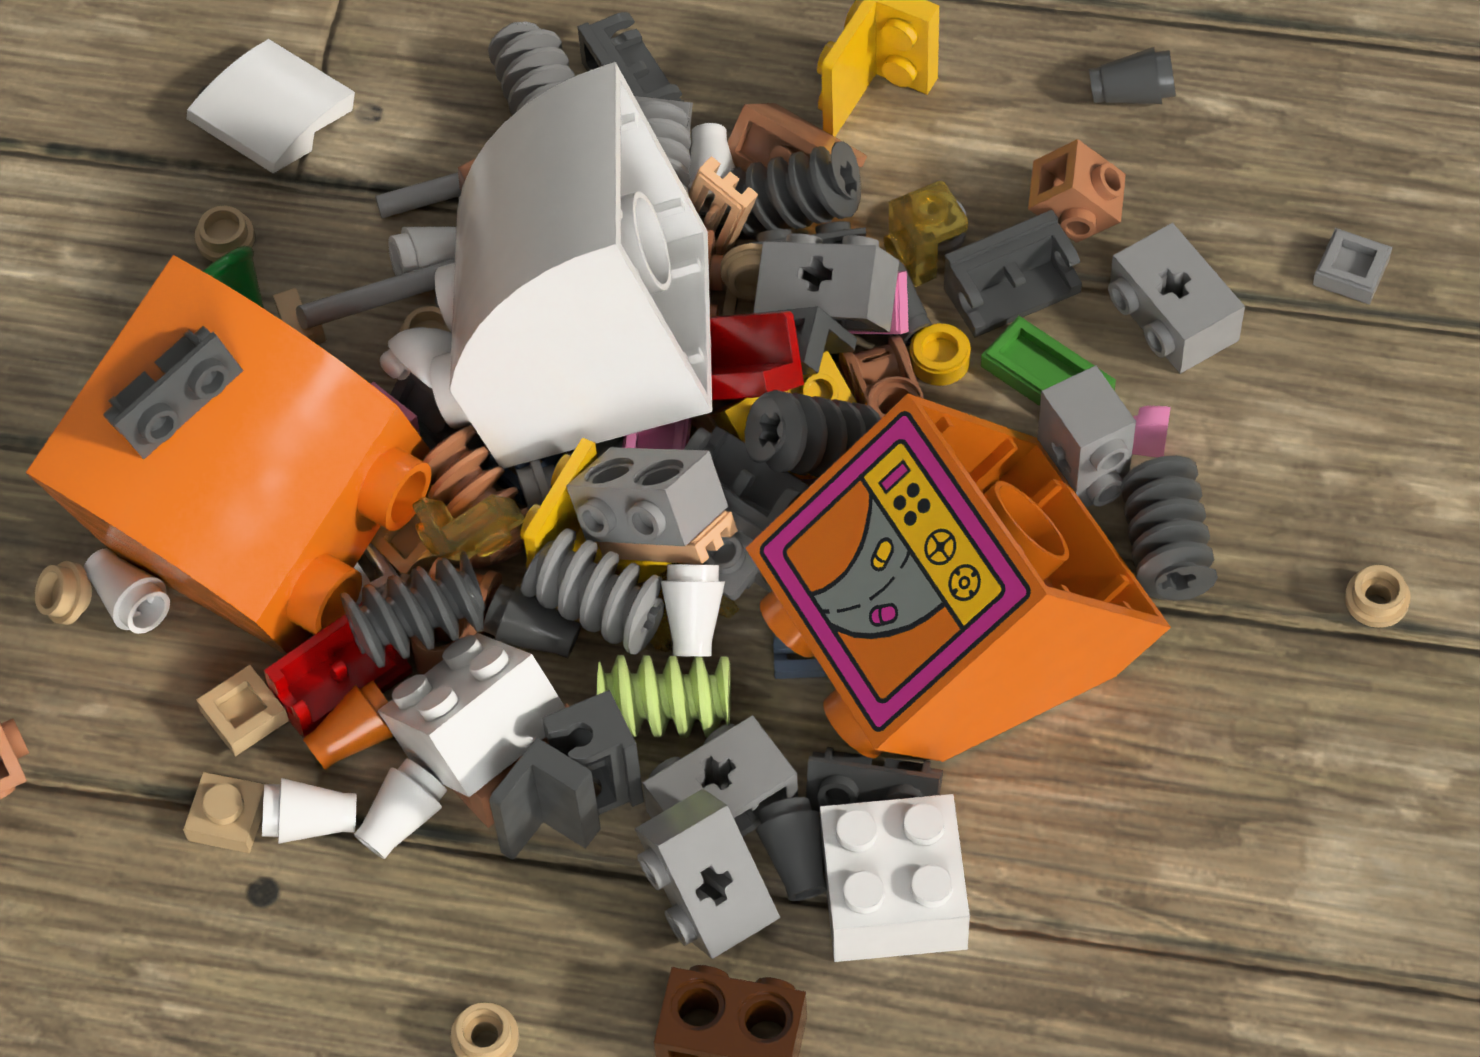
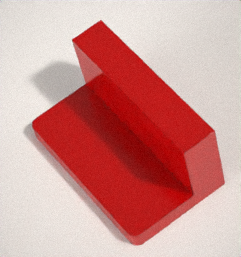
M791 311L710 317L712 400L756 398L769 391H787L804 385L795 320Z

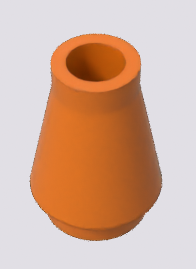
M373 680L361 689L355 684L316 729L303 738V741L322 767L327 770L338 761L394 737L378 713V710L389 701Z

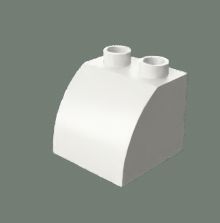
M613 62L579 74L545 91L525 104L505 121L486 142L473 162L462 187L457 208L455 262L440 266L435 272V292L438 305L447 327L452 332L451 352L435 356L431 361V385L437 406L442 417L451 428L457 429L472 424L498 465L502 466L503 469L574 450L582 438H586L596 444L712 412L708 231L617 63Z

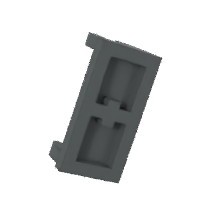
M621 12L591 25L587 22L577 26L581 61L587 71L616 62L634 96L681 101L679 97L682 96V92L676 84H670L643 43L642 36L637 29L622 32L620 35L611 38L618 30L626 29L635 23L630 13Z
M1050 210L946 254L944 290L974 338L1013 322L1018 316L1023 318L1081 293L1082 282L1072 267L1079 264L1080 259L1075 247L1058 223V217L1053 210Z
M716 426L712 433L701 427L695 432L684 450L710 451L728 504L725 510L732 512L737 529L752 540L762 533L810 487L809 484L789 471L785 473L773 471L766 462L758 464L750 460L745 442L719 426Z
M610 690L542 718L546 743L591 770L593 782L601 787V792L596 797L598 815L629 802L632 807L644 803L637 744Z

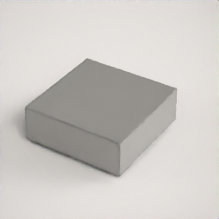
M1335 228L1315 272L1313 285L1370 305L1390 260L1393 247Z

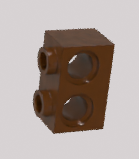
M695 965L690 970L671 967L654 1039L656 1057H799L807 1020L806 991L796 990L789 982L777 978L763 977L757 979L756 982L730 978L726 972L707 965ZM695 1009H706L716 1015L714 1020L704 1026H692L682 1020L687 1013ZM763 1021L775 1022L783 1028L780 1034L769 1039L755 1037L749 1030L755 1024Z

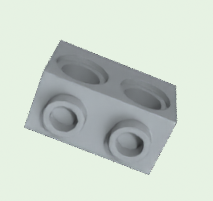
M610 447L566 485L586 541L686 546L728 507L709 450Z

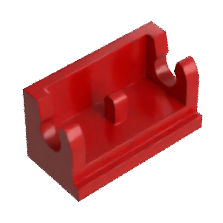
M345 614L264 670L268 688L285 708L289 722L302 738L316 729L355 684L361 689L373 680L380 691L384 693L412 673V667L409 665L407 658L403 659L391 644L385 646L384 667L378 668L366 653L361 654Z

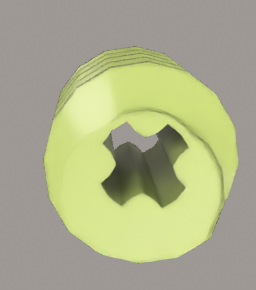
M617 655L611 673H604L600 660L598 662L597 695L610 690L633 737L638 736L644 719L648 720L654 737L664 736L670 719H673L680 738L690 736L696 719H699L706 738L719 728L722 720H725L727 725L730 724L731 668L728 656L720 657L714 674H708L702 656L694 657L688 674H682L677 657L670 655L662 674H656L650 655H643L637 673H630L624 655Z

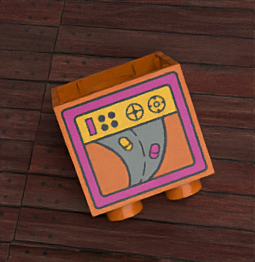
M909 393L745 548L772 589L760 601V611L765 622L772 632L792 651L806 658L816 657L835 687V690L823 701V708L829 722L849 746L868 758H877L883 752L944 762L1116 677L1171 628L1036 437Z

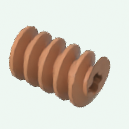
M470 425L438 443L426 454L423 461L431 468L430 485L433 486L427 494L430 504L436 507L447 505L441 514V520L448 527L461 526L455 535V542L462 548L475 546L468 558L472 567L479 569L504 562L525 549L524 540L521 539L520 532L524 518L530 508L509 511L507 506L518 494V490L516 487L496 491L494 485L504 474L505 470L502 466L482 470L480 465L490 454V451L486 446L469 450L467 443L477 433L475 428Z

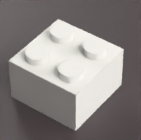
M479 633L465 636L452 643L444 651L441 662L424 675H415L403 681L393 691V699L378 710V713L410 760L428 771L443 785L467 797L472 796L521 757L536 738L542 740L545 737L543 717L566 708L532 654Z
M953 794L820 806L822 855L834 962L968 949L970 915Z

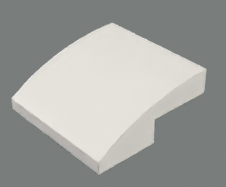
M267 39L242 55L218 75L187 109L186 119L268 171L275 173L312 151L314 132L352 111L355 92L270 39Z

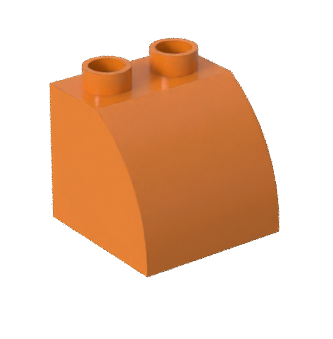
M175 255L171 257L26 471L27 475L120 558L159 578L167 586L285 655L304 643L311 633L317 634L345 614L340 597L341 593L346 592L357 603L362 587V575L354 568L381 526L390 531H396L412 519L421 506L431 481V468L423 461L430 449L394 402L296 329L237 291ZM204 326L210 333L214 332L243 369V372L231 381L219 395L212 398L185 422L171 438L163 442L143 459L126 438L103 416L112 407L108 400L113 396L116 397L144 371L157 382L164 373L154 362L178 342L188 329L194 334Z

